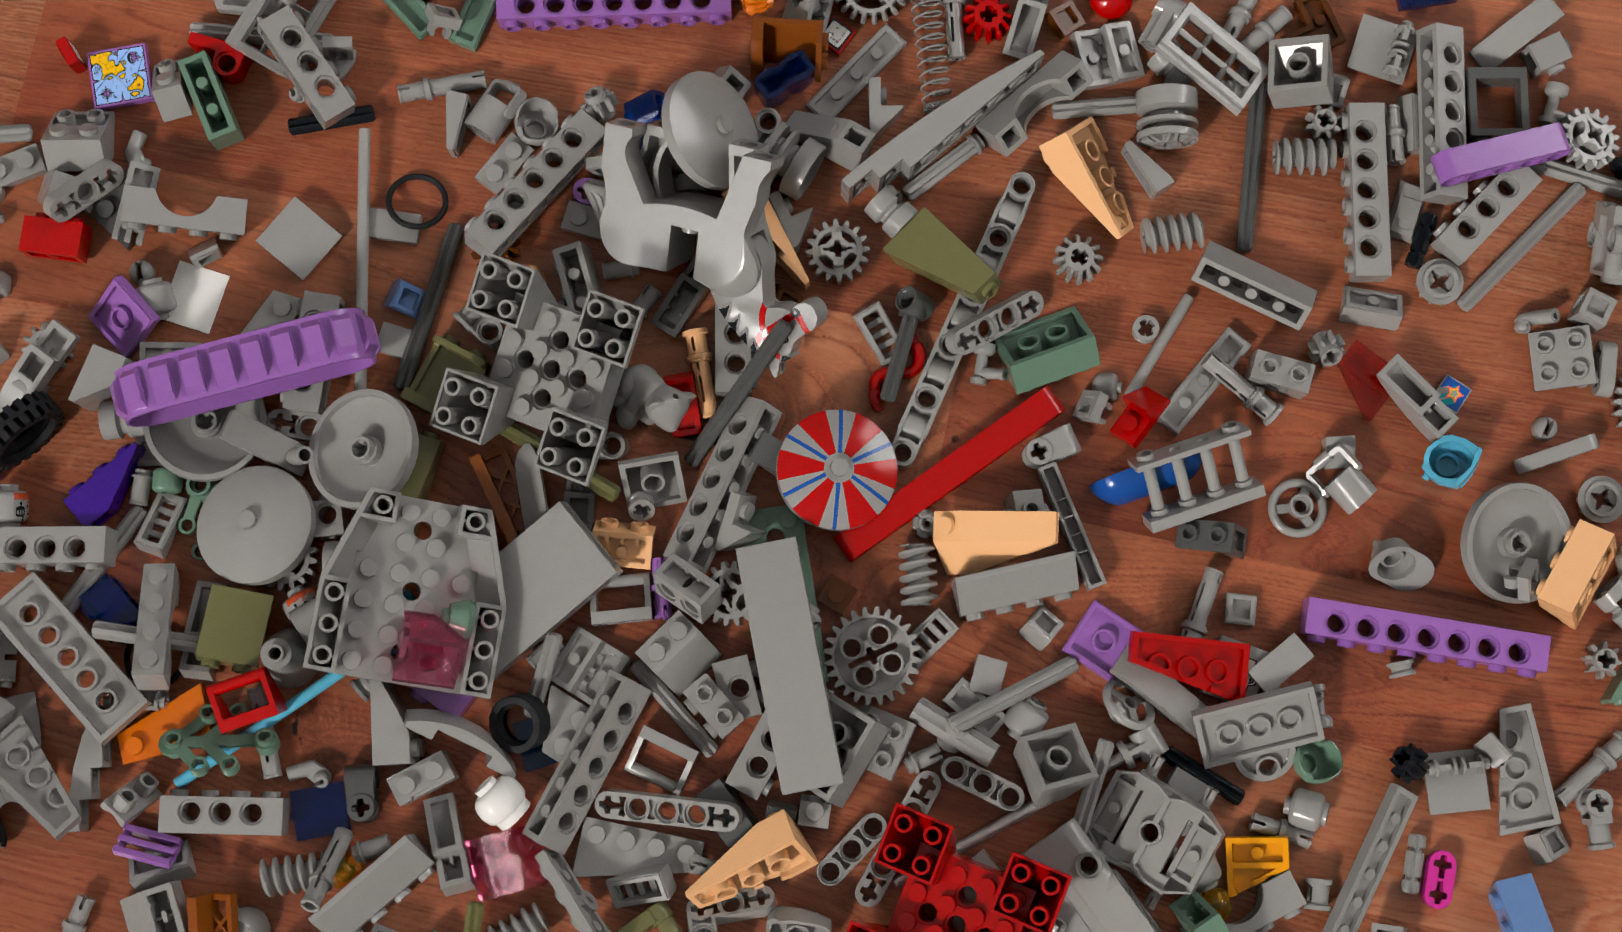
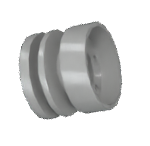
M1163 83L1146 86L1137 90L1135 94L1136 114L1143 117L1136 123V129L1139 131L1136 135V143L1139 146L1147 149L1171 150L1189 147L1199 141V132L1196 130L1199 126V121L1192 116L1198 111V90L1195 87L1179 83Z
M782 122L764 142V144H769L768 153L784 156L783 166L777 171L771 184L779 176L782 177L779 191L797 201L805 193L818 172L826 155L827 147L811 137L799 147L798 142L801 132L795 129L789 135L790 125Z

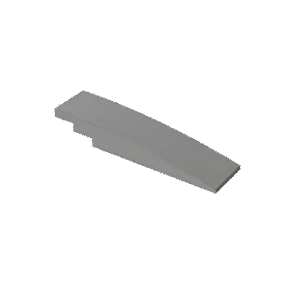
M1040 49L980 81L900 133L841 180L840 195L849 204L870 185L879 193L899 175L909 183L1040 69L1044 57L1042 50Z
M796 536L736 548L749 627L782 795L844 783L838 754V745L832 720L833 716Z

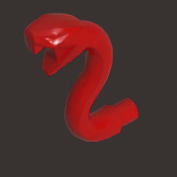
M916 334L910 349L913 363L904 369L902 379H909L918 375L924 369L927 362L926 349ZM888 366L876 370L869 380L868 398L870 406L875 413H879L884 409L880 407V403L883 401L880 399L881 383L885 380Z

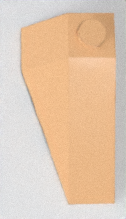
M1092 116L1039 146L1042 158L1049 165L1052 173L1116 239L1123 237L1134 228L1124 196L1116 191L1114 185V178L1117 177L1114 167H1108L1104 153L1108 152L1106 142Z
M729 189L721 194L722 199L726 198ZM768 199L764 210L776 253V263L806 291L809 288L810 281Z
M934 511L933 543L947 575H970L983 572L993 566L1008 563L1009 560L1021 555H1028L1058 543L1059 512Z
M783 809L769 814L766 819L756 823L685 891V895L700 909L733 898L740 889L754 887V890L764 887V881L779 876L782 881L793 878L819 863L797 823Z

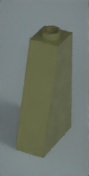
M926 207L883 248L894 263L980 304L994 297L999 287L1003 284L997 274Z
M422 430L421 434H418L419 448L416 464L410 478L399 491L401 495L428 500L446 446L441 440H438L440 435L426 430ZM420 522L417 523V524L415 525V527H414V534H415V536H416V533H417V530H418V527H419Z

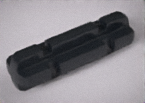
M1424 212L1421 215L1419 226L1416 229L1410 246L1411 252H1408L1405 260L1407 267L1412 269L1421 268L1424 260L1423 255L1426 254L1432 237V230L1435 229L1438 218L1435 214Z

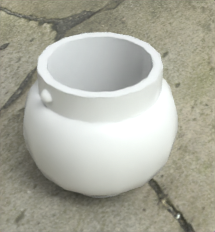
M491 775L475 791V794L478 796L475 801V810L478 816L491 826L497 825L502 831H506L524 815L531 804L525 797V790L522 785L509 776L501 775L495 778Z

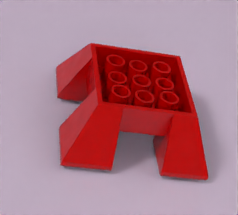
M896 802L874 862L908 876L889 925L851 920L846 932H960L953 926V918L955 916H960L964 919L966 926L963 932H982L983 928H988L992 932H1026L1027 928L1036 932H1052L1073 876L1015 851L1012 852L1005 873L956 852L955 826ZM967 886L972 887L977 893V899L974 903L968 902L964 897V890ZM927 903L934 905L937 910L934 920L928 918L925 914Z

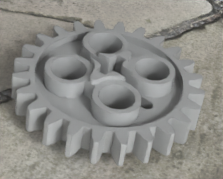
M878 606L875 607L873 614H870L867 607H863L862 616H859L855 610H852L851 621L841 617L843 627H832L833 631L837 634L836 638H826L828 642L833 644L832 648L824 649V653L832 655V659L824 662V665L833 666L834 668L828 674V677H838V681L834 685L835 688L842 685L846 687L843 696H848L851 692H854V702H858L862 696H865L866 705H870L873 697H876L879 705L884 702V695H887L891 701H894L895 690L904 695L906 692L903 684H914L913 680L909 677L910 673H920L918 669L913 667L914 663H919L923 660L916 657L914 653L921 650L922 646L913 645L912 643L918 637V634L909 635L907 633L912 626L911 623L904 626L900 625L903 618L902 615H898L894 620L891 619V609H888L884 616L881 615V610ZM877 627H884L888 631V639L883 644H878L873 639V632ZM852 639L857 640L861 646L860 653L855 657L848 655L845 649L847 642ZM892 643L898 644L897 648L879 655L876 664L874 661H866L852 669L848 666L849 663L869 655L868 649L870 647L873 651H876ZM891 654L897 655L901 660V667L896 672L889 671L885 665L887 657ZM863 667L870 668L874 675L871 683L867 685L861 683L858 679V672Z

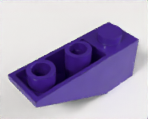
M135 442L124 445L117 451L116 458L109 463L101 464L93 471L92 474L94 476L85 483L80 482L70 489V495L63 501L83 526H102L119 512L134 478L131 477V474H134L135 468H139L137 466L140 457L143 458L146 451L144 446Z

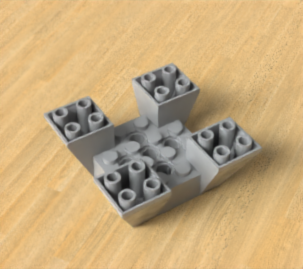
M483 251L465 310L506 324L490 376L449 367L446 368L429 425L479 445L486 444L516 421L544 431L533 466L588 487L590 486L607 433L609 416L624 369L628 367L646 309L589 289L582 312L557 303L538 270ZM567 335H568V337H569V343H568V345L566 346L565 340H566V337H567ZM533 355L534 362L531 365V356ZM559 364V366H560V372H559V374L557 375L556 368H557V365ZM585 374V375H586V383L583 385L582 378H583V375ZM548 394L551 395L550 403L547 400Z

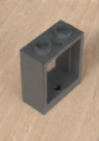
M1468 67L1465 70L1467 144L1530 129L1527 67ZM1476 87H1514L1516 128H1478Z

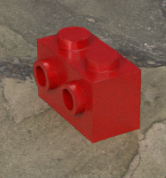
M37 212L35 216L24 215L18 250L28 257L87 264L93 229L83 222L84 220L79 217L73 216L65 222H57L42 212Z

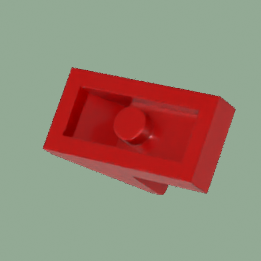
M1147 386L1122 397L1127 408L1110 429L1113 436L1135 449L1171 403L1170 399Z

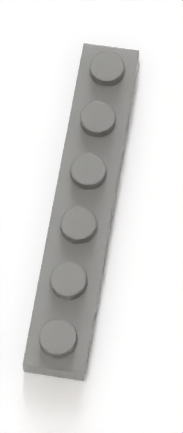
M1390 783L1322 932L1358 931L1415 807L1418 796L1397 784Z

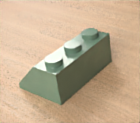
M1075 306L1022 324L993 340L1003 368L1009 372L1008 380L1017 395L1032 391L1045 384L1059 381L1078 372L1087 371L1101 364L1095 335Z

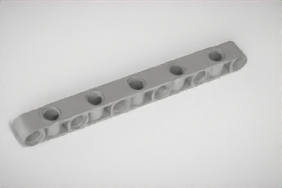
M1017 172L1011 177L975 253L997 276L1002 269L1029 208L1028 204L1035 190V180L1032 175L1026 172ZM1022 183L1027 186L1028 192L1025 194L1017 193L1013 185ZM995 235L1001 236L1005 240V245L1000 247L994 246L990 242V237ZM957 293L895 432L896 436L892 442L894 451L901 447L906 448L911 456L909 460L904 462L897 460V469H907L914 463L963 355L950 354L944 351L942 344L945 342L946 334L953 327L981 313L987 300L980 304ZM960 336V341L957 342V345H958V346H961V345H960V342H961L962 340H964V339H966V338H971V337H970V336ZM929 394L934 399V405L923 407L918 402L919 396Z

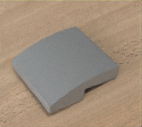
M1131 21L1107 23L1101 28L1075 31L1069 36L1075 57L1084 62L1094 81L1085 90L1112 86L1145 76Z
M294 196L256 239V242L300 279L304 280L342 235Z
M578 626L556 661L551 681L591 705L609 670L612 669L625 675L633 659Z

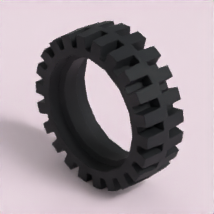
M34 391L31 394L27 393L23 395L21 400L17 398L12 402L11 406L7 404L2 408L3 411L0 413V472L4 469L6 471L11 469L13 465L16 467L21 464L22 460L26 461L31 458V454L39 452L41 450L40 447L47 445L50 442L49 438L54 437L58 433L56 430L62 427L65 414L46 392Z

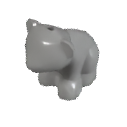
M635 364L623 372L613 403L617 407V422L622 428L627 430L634 428L638 421L641 420L646 425H653L655 423L665 431L674 432L678 429L689 409L690 402L696 397V394L683 392L668 386L655 369L646 364Z

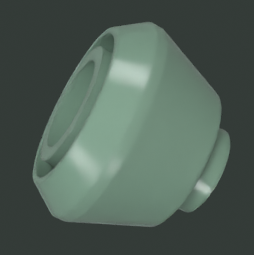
M467 599L452 602L448 608H443L440 626L445 627V633L461 642L469 639L475 623L476 605Z

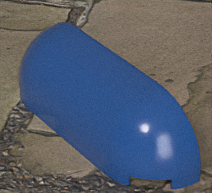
M1200 453L1183 458L1188 480H1191L1198 473L1202 465ZM1172 462L1155 467L1160 491L1177 486ZM1133 468L1115 473L1089 485L1090 490L1096 497L1115 506L1125 505L1149 496L1144 473H1137Z

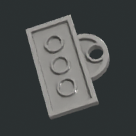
M1311 681L1190 711L1204 768L1208 769L1235 762L1238 770L1245 777L1254 781L1265 782L1281 777L1293 765V757L1296 753L1295 747L1325 740L1315 690ZM1270 759L1275 761L1273 767L1268 770L1259 768L1260 763L1264 760Z

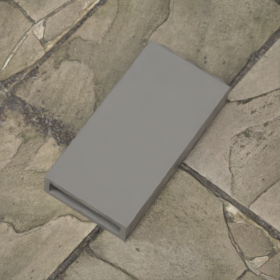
M559 501L499 552L507 609L494 681L540 643L548 632H553L623 572L566 501Z

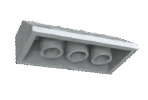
M1075 551L954 578L951 582L958 617H966L967 622L985 618L984 613L995 610L996 615L1013 612V606L1024 603L1027 609L1044 605L1043 599L1054 597L1055 602L1073 598L1072 593L1079 590Z
M416 834L404 835L324 904L318 912L310 916L308 920L321 932H364L362 928L370 921L376 924L388 913L385 908L394 900L398 904L410 895L412 891L409 887L417 880L423 883L436 872L433 868L436 865V860L431 851Z

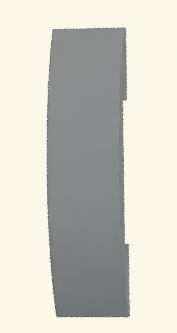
M406 710L404 714V727L431 740L437 730L486 753V767L504 776L515 778V762L510 753L500 748L493 740L492 735L479 725L463 717L439 710Z

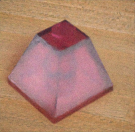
M405 610L398 635L392 681L454 689L467 640L436 614Z

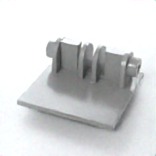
M1363 13L1346 68L1403 85L1416 43L1414 23L1404 20L1401 25Z
M1590 324L1528 333L1535 392L1574 386L1585 388L1589 387V384L1597 383Z
M864 703L861 709L862 712L890 728L866 770L892 781L914 733L916 724Z
M1475 749L1427 753L1428 758L1424 761L1430 766V769H1427L1424 777L1430 815L1491 809L1485 770L1490 769L1488 757H1483Z

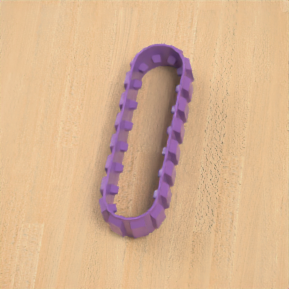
M336 309L127 364L114 372L115 380L110 386L116 415L126 420L127 426H154L362 371L377 362L376 355L381 349L375 322L372 318L365 315L363 309Z

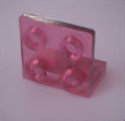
M526 825L465 841L479 902L548 883L549 880L541 874L539 870L540 865L535 858L541 852L540 844L522 833Z

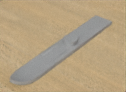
M526 443L520 448L515 462L525 530L548 511L542 469L533 466L537 451L530 443Z

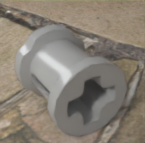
M1305 877V882L1308 884L1307 904L1303 908L1331 911V906L1328 905L1329 887L1332 885L1333 880Z

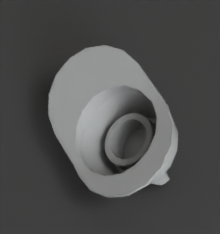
M1393 537L1383 541L1377 539L1373 541L1368 571L1370 576L1394 589L1413 591L1422 588L1432 579L1435 570L1432 561L1424 554L1412 549L1403 539Z

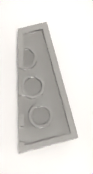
M1531 703L1498 709V739L1512 752V756L1498 766V836L1562 824Z
M20 715L0 732V786L59 841L82 818L25 719Z
M585 816L573 873L576 877L617 876L662 863H669L672 873H689L687 865L694 867L697 865L688 862L693 854L702 856L705 842Z

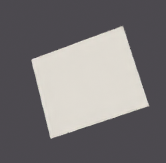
M179 261L171 283L177 307L169 312L170 318L163 320L209 334L230 276L203 267L198 269L193 264Z

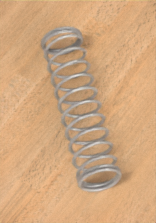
M910 0L915 4L911 9V12L916 15L912 20V23L917 26L914 35L919 38L915 42V46L920 49L916 57L922 60L918 64V69L923 71L919 79L924 82L920 90L926 94L922 98V102L925 104L923 112L928 115L934 111L929 110L930 108L940 107L949 100L927 103L924 101L925 98L929 95H948L953 90L939 89L926 92L923 90V87L927 84H945L950 82L951 79L942 77L925 81L922 79V75L926 73L947 72L950 68L948 66H938L928 70L922 69V63L945 61L948 59V56L935 55L924 59L919 56V53L924 50H943L947 45L939 43L923 48L918 45V42L922 39H941L946 34L935 32L919 36L917 35L918 29L939 28L944 25V22L932 21L918 25L915 23V20L918 17H937L942 15L943 11L929 10L917 14L914 12V8L917 6H936L942 0H916L921 1L918 3ZM932 1H939V2L931 3V4H923V3L932 2ZM936 12L938 13V14H933V15H925V14H929V13H936ZM931 24H940V25H935V26H927V25H931Z

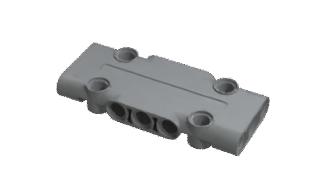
M1074 817L1022 853L1026 857L1073 876L1057 917L1067 923V928L1064 932H1162L1117 870L1110 868L1104 853L1094 846ZM1093 857L1098 863V869L1095 871L1088 870L1083 864V858Z

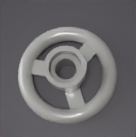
M1299 478L1289 479L1277 485L1272 491L1268 500V515L1272 524L1281 533L1295 538L1307 537L1317 532L1325 522L1327 501L1310 481ZM1294 487L1301 488L1299 494L1293 496L1288 504L1277 505V501L1284 491ZM1310 492L1318 503V515L1315 521L1309 516L1314 509V503L1309 497ZM1296 502L1303 506L1302 512L1295 510ZM1290 513L1293 517L1300 519L1305 528L1294 529L1288 527L1281 521L1278 514Z
M1119 678L1111 679L1104 685L1102 691L1103 701L1110 718L1115 723L1133 730H1144L1151 726L1155 720V708L1153 705L1137 694L1131 697L1123 695L1116 690V687H1122L1131 692L1133 690L1132 687ZM1143 704L1146 710V718L1139 721L1136 710L1139 705Z

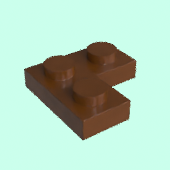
M1294 0L1292 4L1304 27L1283 35L1280 39L1329 34L1331 49L1344 44L1346 38L1327 0Z

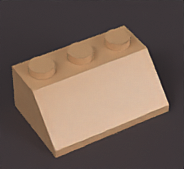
M1581 519L1576 527L1571 526L1564 538L1566 545L1562 553L1557 552L1554 555L1550 564V569H1552L1547 579L1542 578L1535 592L1538 595L1537 599L1540 607L1574 630L1577 629L1617 554L1614 533Z

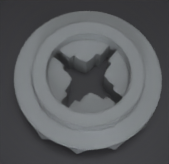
M1432 259L1423 264L1416 273L1415 286L1418 288L1419 297H1423L1429 304L1440 306L1449 304L1456 300L1462 292L1464 285L1463 275L1460 269L1449 260ZM1433 276L1437 279L1448 276L1442 284L1443 290L1441 287L1430 288L1435 281Z
M1595 476L1587 479L1578 488L1579 492L1576 501L1580 508L1579 512L1583 513L1588 518V521L1600 524L1609 523L1616 520L1622 514V487L1614 479L1607 476ZM1604 492L1603 500L1607 502L1608 506L1601 505L1595 509L1597 500L1592 495L1597 496Z

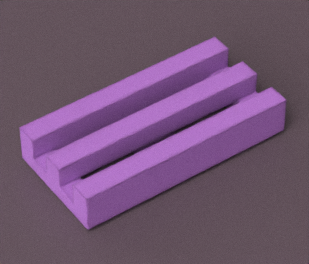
M128 823L123 826L124 832L119 834L117 838L118 844H114L112 848L114 855L171 870L184 843L182 838L158 833V831ZM131 835H132V836H136V837H140V838H143V839L151 840V841H154V842L166 844V845H169V846H173V848H172V847H168V846H164V845H161V844L149 842V841H146V840L134 838V837H131ZM129 844L136 847L144 848L148 851L159 852L162 854L169 855V857L167 859L145 852L133 850L130 848H126V845Z

